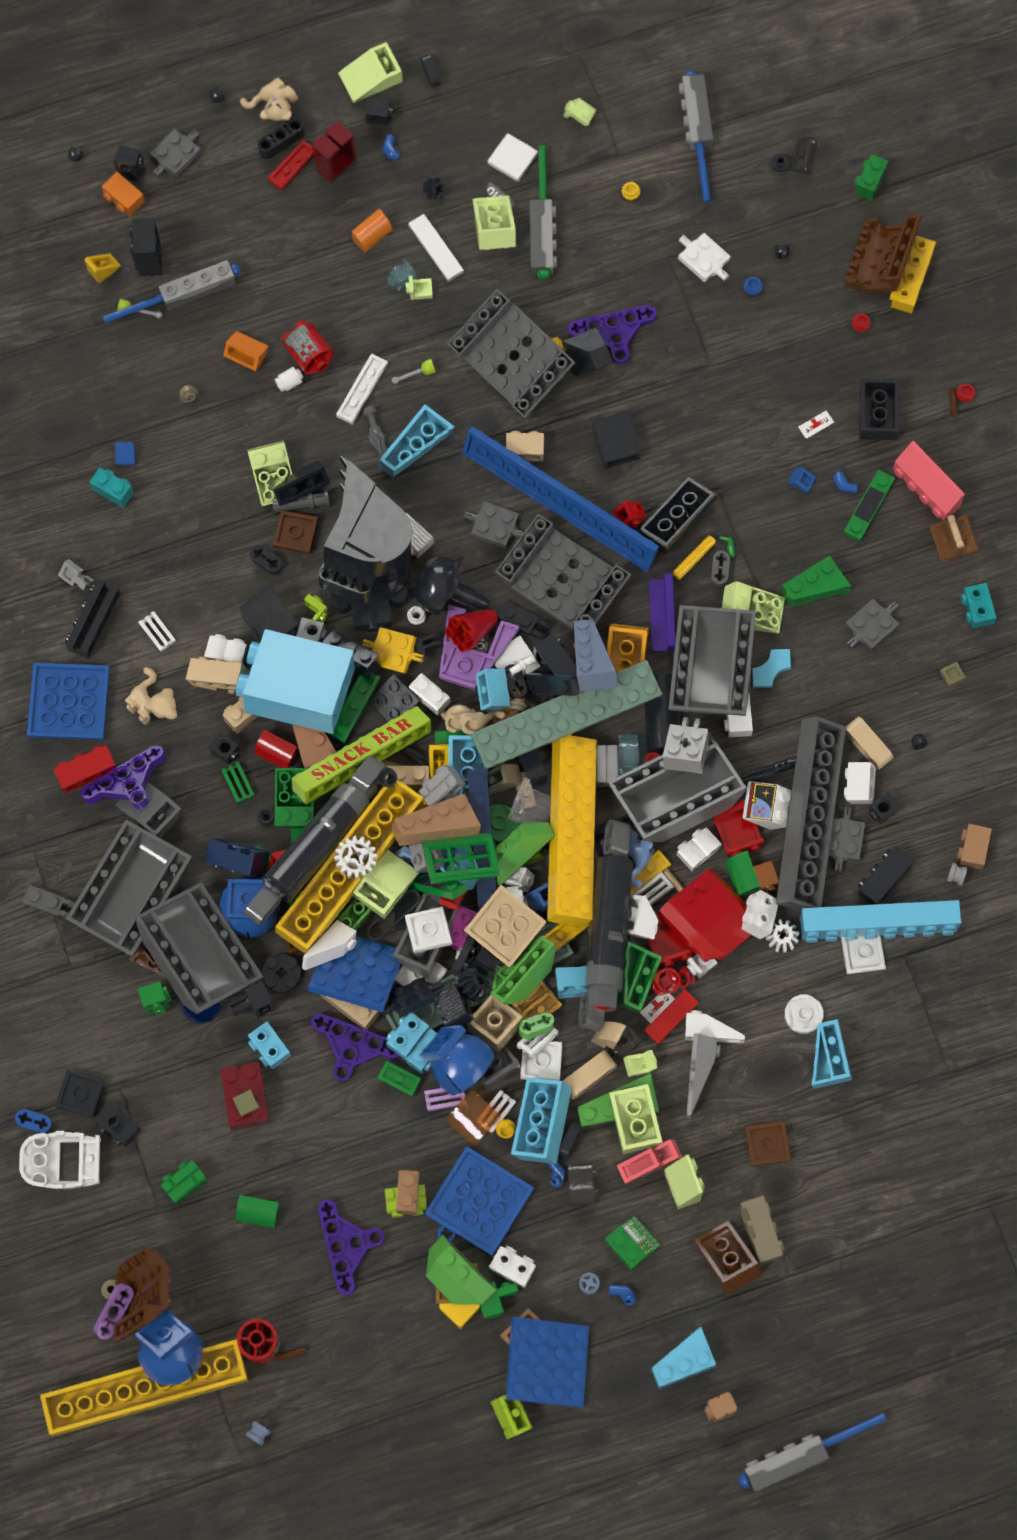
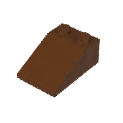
M729 1221L694 1239L703 1258L726 1295L761 1276L757 1261Z

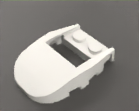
M64 1131L30 1136L24 1141L20 1149L19 1169L21 1176L31 1185L54 1189H74L100 1184L101 1138L99 1135L90 1137L85 1136L84 1133ZM79 1142L78 1181H59L60 1143Z

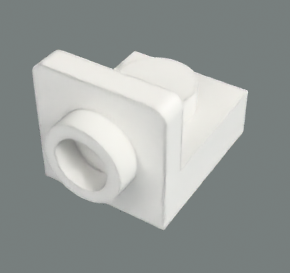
M520 867L504 884L511 886L523 885L525 892L528 893L534 883L535 875L527 868Z
M695 955L687 960V967L693 976L696 975L700 978L716 966L717 961L711 959L708 962H703Z

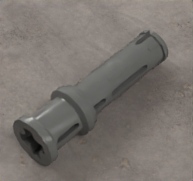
M328 490L318 494L309 493L307 496L299 497L282 506H279L277 501H272L274 513L281 512V510L288 511L307 507L315 509V507L325 505L330 507Z

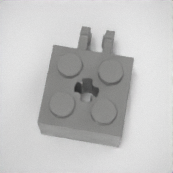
M688 717L683 718L682 726L670 724L663 753L664 769L703 773L709 746L708 729L700 728V719H695L694 727H688Z

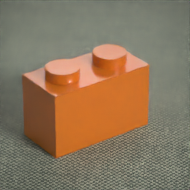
M118 172L102 186L104 198L110 203H115L116 208L122 214L126 213L128 216H131L145 203L143 194Z

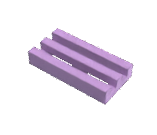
M442 1088L424 1091L428 1111L466 1105L465 1093L463 1091L453 1096L449 1094L429 1098V1096L447 1092ZM461 1097L462 1099L460 1101H454L432 1106L430 1105L431 1102L448 1100Z

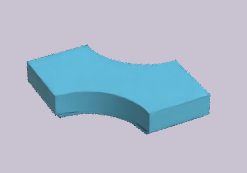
M790 649L771 650L768 661L764 665L752 669L753 688H772L774 678L780 672L791 668Z

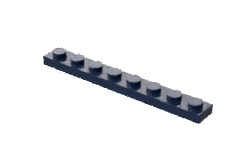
M487 769L467 770L470 805L481 825L479 834L491 833L492 836ZM486 844L473 846L474 855L488 854ZM489 857L475 859L478 868L491 867ZM496 877L478 879L476 886L479 911L496 891Z

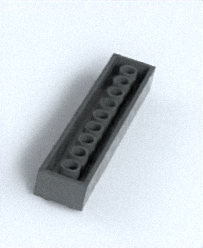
M818 716L802 719L776 900L777 905L801 912L802 908H821L846 731L845 726Z

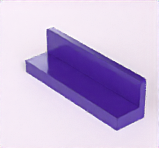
M665 574L664 579L649 580L653 652H675L672 574Z

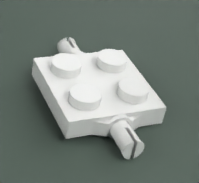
M705 233L692 242L685 235L679 239V242L686 246V249L679 255L678 259L702 281L706 282L716 274L723 281L728 279L729 274L722 267L730 260V255Z

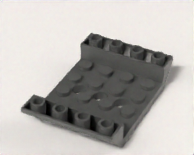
M498 289L490 295L447 343L504 396L524 418L532 412L575 364L574 360ZM530 337L532 344L529 347H525L523 344L524 339ZM514 351H518L520 354L519 359L516 361L511 359V354ZM506 365L507 372L500 375L498 372L499 367Z
M537 514L495 571V574L510 590L573 631L574 621L593 619L596 625L631 577V574L616 564L614 567H611L556 531L554 523L540 514ZM571 561H577L579 566L576 569H572L568 564ZM564 575L568 577V581L560 583L558 577ZM555 590L558 595L555 598H550L547 596V592Z

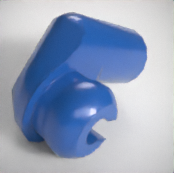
M841 471L835 473L833 481L840 491L857 493L858 484L848 483L844 473Z

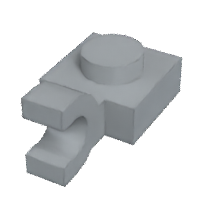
M70 559L64 562L58 574L71 586L77 584L82 590H85L87 586L91 587L94 582L91 577L82 575L83 569Z

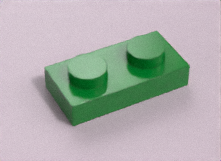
M388 1061L385 1062L377 1077L383 1083L413 1097L421 1082V1078Z

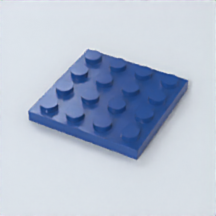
M33 663L27 737L104 740L110 667L106 665Z
M356 936L355 940H357V943L352 950H348L344 956L316 966L308 985V991L383 1013L401 963L393 957L396 947Z
M466 1146L424 1214L490 1256H493L534 1190V1187Z
M513 1317L511 1319L506 1400L583 1408L589 1326Z

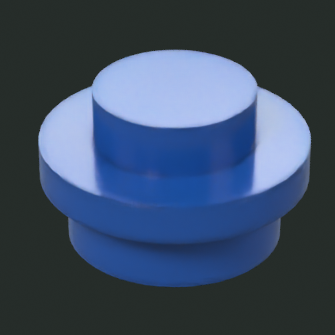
M756 277L748 278L744 283L745 292L749 295L759 294L762 290V282Z

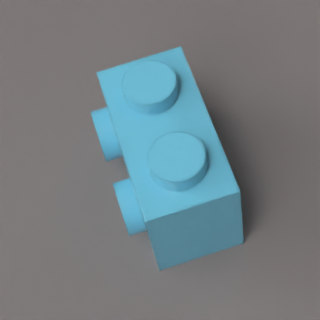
M484 669L476 673L481 711H500L509 707L510 696L505 669Z
M413 1013L402 1017L398 1022L400 1026L397 1030H392L386 1038L388 1040L387 1047L405 1060L429 1029V1025Z
M265 1022L248 1034L250 1039L248 1044L254 1052L256 1050L259 1051L261 1054L259 1059L265 1067L269 1065L273 1070L291 1057L290 1052L268 1022Z
M431 1028L426 1031L406 1057V1063L421 1074L425 1070L429 1071L432 1067L431 1061H424L419 1056L437 1034Z

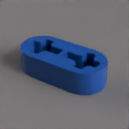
M26 1109L18 1111L15 1115V1121L21 1128L40 1134H47L52 1129V1121L46 1115ZM25 1114H27V1117L31 1119L32 1122L25 1121L24 1124H22L20 1117H24ZM43 1120H46L48 1126L43 1127V1129L38 1124H35L36 1121L43 1122Z

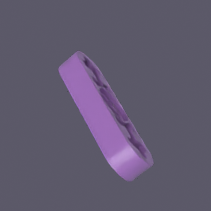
M121 1283L114 1288L94 1325V1332L101 1339H109L113 1335L114 1324L121 1320L133 1298V1290L127 1284ZM120 1291H125L127 1295L121 1297L119 1293ZM115 1300L122 1302V1305L115 1302ZM113 1306H117V1315L110 1316V1308ZM107 1317L109 1320H111V1321H113V1322H112V1323H110L109 1321L107 1322V1321L105 1320V1318ZM106 1326L108 1328L107 1332H102L100 1328Z

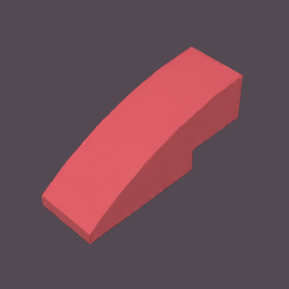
M670 1139L622 1162L617 1167L626 1184L683 1157L675 1140Z

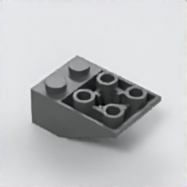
M148 782L145 788L149 798L147 806L137 809L130 800L122 799L115 806L139 827L161 839L184 814L176 803ZM144 796L137 797L135 802H140Z

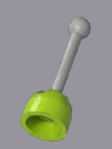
M120 299L118 310L132 305L128 300ZM144 309L137 311L154 315L156 318L162 317V312L160 311L153 312Z
M431 359L424 361L421 369L400 377H393L392 383L397 384L400 380L421 372L426 375L436 373Z

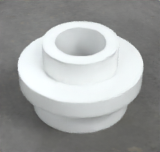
M414 606L408 610L407 618L410 623L419 625L425 621L426 612L422 607ZM416 613L420 614V617L417 619L413 617Z

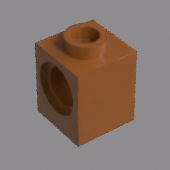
M772 861L754 866L753 868L760 884L759 891H765V893L775 891L776 887L779 886V880Z

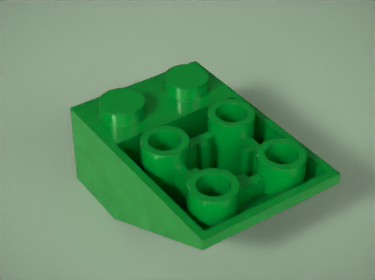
M275 768L276 828L306 827L315 816V800L305 804L293 791L292 778L308 768Z

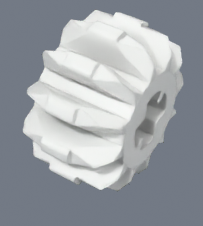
M781 919L778 920V925L774 923L771 934L766 936V940L771 941L769 944L770 948L776 945V952L782 948L783 952L786 953L787 947L793 950V944H798L799 940L795 937L799 936V932L794 931L796 925L789 927V920L786 921L785 925ZM782 933H785V937L783 939H780V935Z

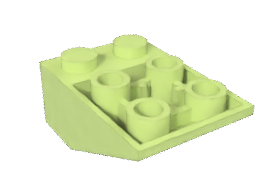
M387 42L368 50L338 72L353 103L403 82L402 71Z
M284 441L247 450L262 506L273 504L272 501H277L272 489L292 475Z
M736 581L725 586L722 608L756 611L755 630L778 634L785 598Z
M387 850L378 860L376 866L372 867V873L368 872L366 877H363L353 890V897L385 919L419 872H415L413 867Z
M689 1155L684 1156L664 1170L677 1209L700 1202L704 1192L703 1189H705L701 1177L697 1178L696 1170L698 1169L695 1160H690Z

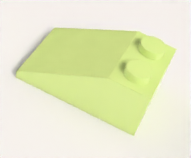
M509 196L474 198L473 208L479 250L516 247L515 225Z
M648 1084L609 1093L623 1154L653 1148L662 1144Z

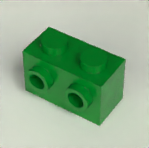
M871 154L869 160L866 159L862 166L864 171L862 175L858 174L854 183L857 186L856 195L871 201L873 200L887 170V160Z
M160 981L138 988L142 1005L148 1015L153 1013L156 1015L162 1014L167 1011L166 1009L170 1008L169 1002L172 999L169 990H167L166 986H162Z

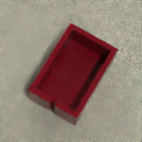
M339 121L334 125H330L326 129V134L317 137L312 145L316 171L330 183L336 180L357 160L354 135Z
M260 1063L244 1064L242 1069H239L238 1066L221 1068L220 1072L230 1129L237 1130L270 1124ZM251 1090L259 1109L241 1117L232 1098Z

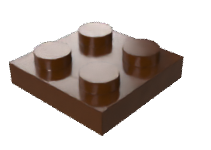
M281 510L273 548L310 554L318 517Z
M784 1121L745 1127L751 1167L791 1161Z

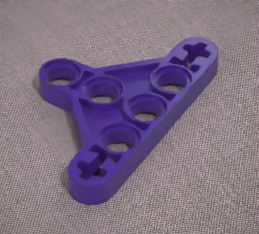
M645 305L575 320L569 324L568 334L570 337H574L584 333L585 324L586 331L591 330L589 327L591 323H598L599 328L597 331L604 340L607 349L611 351L613 361L618 365H623L629 359L628 344L640 326L651 324L655 321L656 309L653 306ZM649 311L651 317L648 318L647 315H645V312ZM638 313H640L641 320H638ZM627 315H633L635 317V320L633 322H627L625 320V317ZM613 318L618 323L615 326H609L607 321ZM574 327H577V329H580V330H579V333H576L575 331H573V330H574ZM614 335H619L622 340L614 343L611 338ZM617 352H624L626 357L620 360L615 355Z
M158 745L152 746L85 786L81 790L84 802L86 804H94L103 798L130 800L137 809L147 806L149 798L145 788L153 768L166 759L163 748ZM144 762L142 767L136 768L138 763ZM128 772L125 777H119L121 773ZM106 782H111L110 786L103 787ZM136 784L133 789L127 790L129 785ZM144 796L143 800L135 802L137 797Z
M316 1014L311 1020L312 1028L316 1032L326 1035L337 1059L333 1074L334 1078L339 1082L348 1081L355 1067L382 1056L391 1060L400 1057L395 1052L393 1055H390V1051L385 1048L384 1052H381L384 1042L388 1041L386 1037L324 1014ZM320 1019H323V1022L327 1025H329V1021H331L332 1023L330 1025L329 1032L326 1031L328 1029L326 1026L321 1025L320 1028H318L317 1023H315V1021H320ZM334 1026H343L344 1032L341 1035L334 1034ZM360 1032L362 1039L354 1042L351 1039L352 1033ZM374 1038L380 1041V1046L375 1049L369 1046L370 1040ZM350 1049L355 1052L353 1059L347 1060L344 1058L346 1050ZM345 1068L348 1074L346 1077L340 1078L336 1074L337 1070Z
M323 1200L319 1204L318 1209L336 1286L341 1295L349 1296L355 1290L353 1278L355 1270L368 1249L379 1247L384 1243V1234L378 1228L361 1230L338 1216L337 1207L332 1200ZM326 1204L333 1207L330 1213L331 1217L336 1216V1219H328L326 1211L322 1212ZM330 1223H335L338 1226V1230L334 1234L327 1232L326 1228ZM374 1232L381 1235V1240L378 1243L370 1241V1235ZM354 1237L362 1240V1244L358 1248H353L350 1244ZM335 1242L342 1244V1250L339 1253H334L331 1250V1246ZM340 1261L347 1264V1269L344 1272L336 1270V1264ZM350 1274V1277H346V1280L352 1286L349 1287V1291L345 1292L344 1289H340V1286H343L342 1278L338 1280L337 1277Z

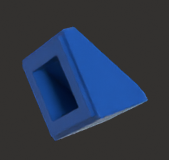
M115 443L116 465H135L134 443Z
M799 467L794 470L788 484L808 493L816 476L804 467Z

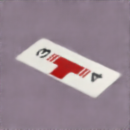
M825 411L798 428L807 439L831 425L834 421L828 412Z
M671 994L656 996L640 1013L652 1023L675 998Z

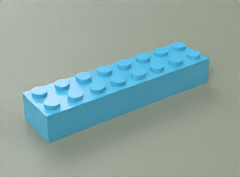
M959 900L802 908L800 915L801 940H806L807 943L817 942L818 939H826L827 942H833L841 937H845L846 941H853L857 939V936H864L866 940L876 939V935L884 936L886 939L895 938L896 935L911 938L915 937V934H923L925 937L934 936L935 933L949 936L954 935V932H957L961 924Z

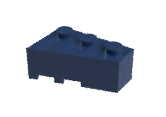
M213 838L209 842L206 862L212 863V866L216 868L224 867L231 872L258 877V875L266 873L270 851L220 838Z

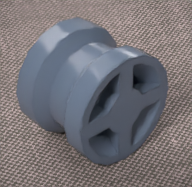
M586 1273L580 1278L579 1285L583 1293L591 1295L597 1292L599 1289V1279L595 1274Z
M254 1421L252 1429L247 1431L245 1435L262 1446L264 1438L271 1432Z

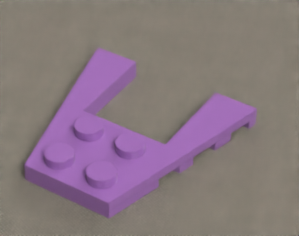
M448 604L445 627L448 628V621L452 616L467 613L466 609ZM501 621L488 654L473 649L460 652L445 633L439 673L440 680L476 690V673L484 669H491L518 633L519 626Z

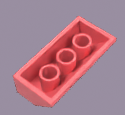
M914 441L911 442L895 461L894 472L899 478H903L907 482L908 488L913 492L915 491L925 505L928 504L932 508V512L937 518L945 521L948 516L961 507L965 494Z

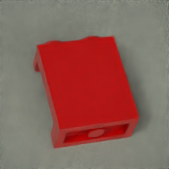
M745 800L735 803L732 808L712 817L727 858L749 850L750 852H756L764 845V839L761 838L757 824L743 819Z
M657 915V933L654 939H647L651 951L662 956L658 968H669L676 961L681 960L685 962L690 957L693 958L692 955H695V952Z

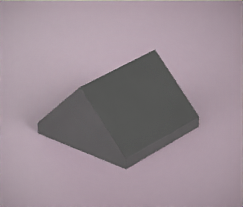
M506 1046L499 1053L493 1050V1061L487 1071L479 1078L486 1090H489L520 1070V1063Z

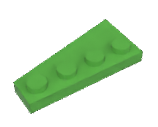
M651 1073L611 1091L615 1092L648 1084L655 1113H659ZM609 1093L577 1107L582 1127L615 1121Z

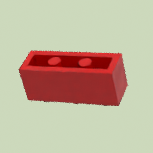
M99 745L87 754L82 753L75 756L72 761L59 763L54 768V771L66 794L97 780L117 767L107 746Z

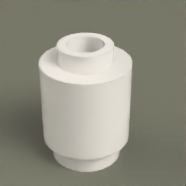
M291 367L277 375L278 378L274 380L281 392L285 390L287 392L301 384L303 376L298 368L294 369V367Z

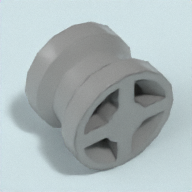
M952 863L947 881H954L962 886L968 867L963 866L961 868L957 864Z

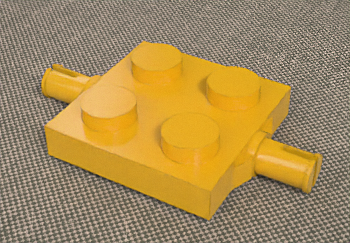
M381 627L375 642L364 639L363 642L365 643H362L366 648H370L373 652L379 654L382 668L406 674L408 665L412 660L422 663L423 659L421 658H424L423 654L414 653L416 637Z

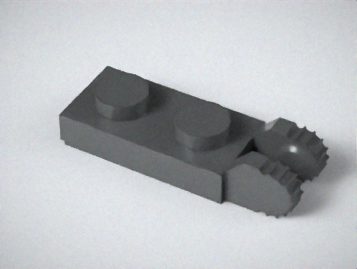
M29 885L22 901L24 905L66 918L69 912L62 911L63 906L72 908L75 902L32 885Z

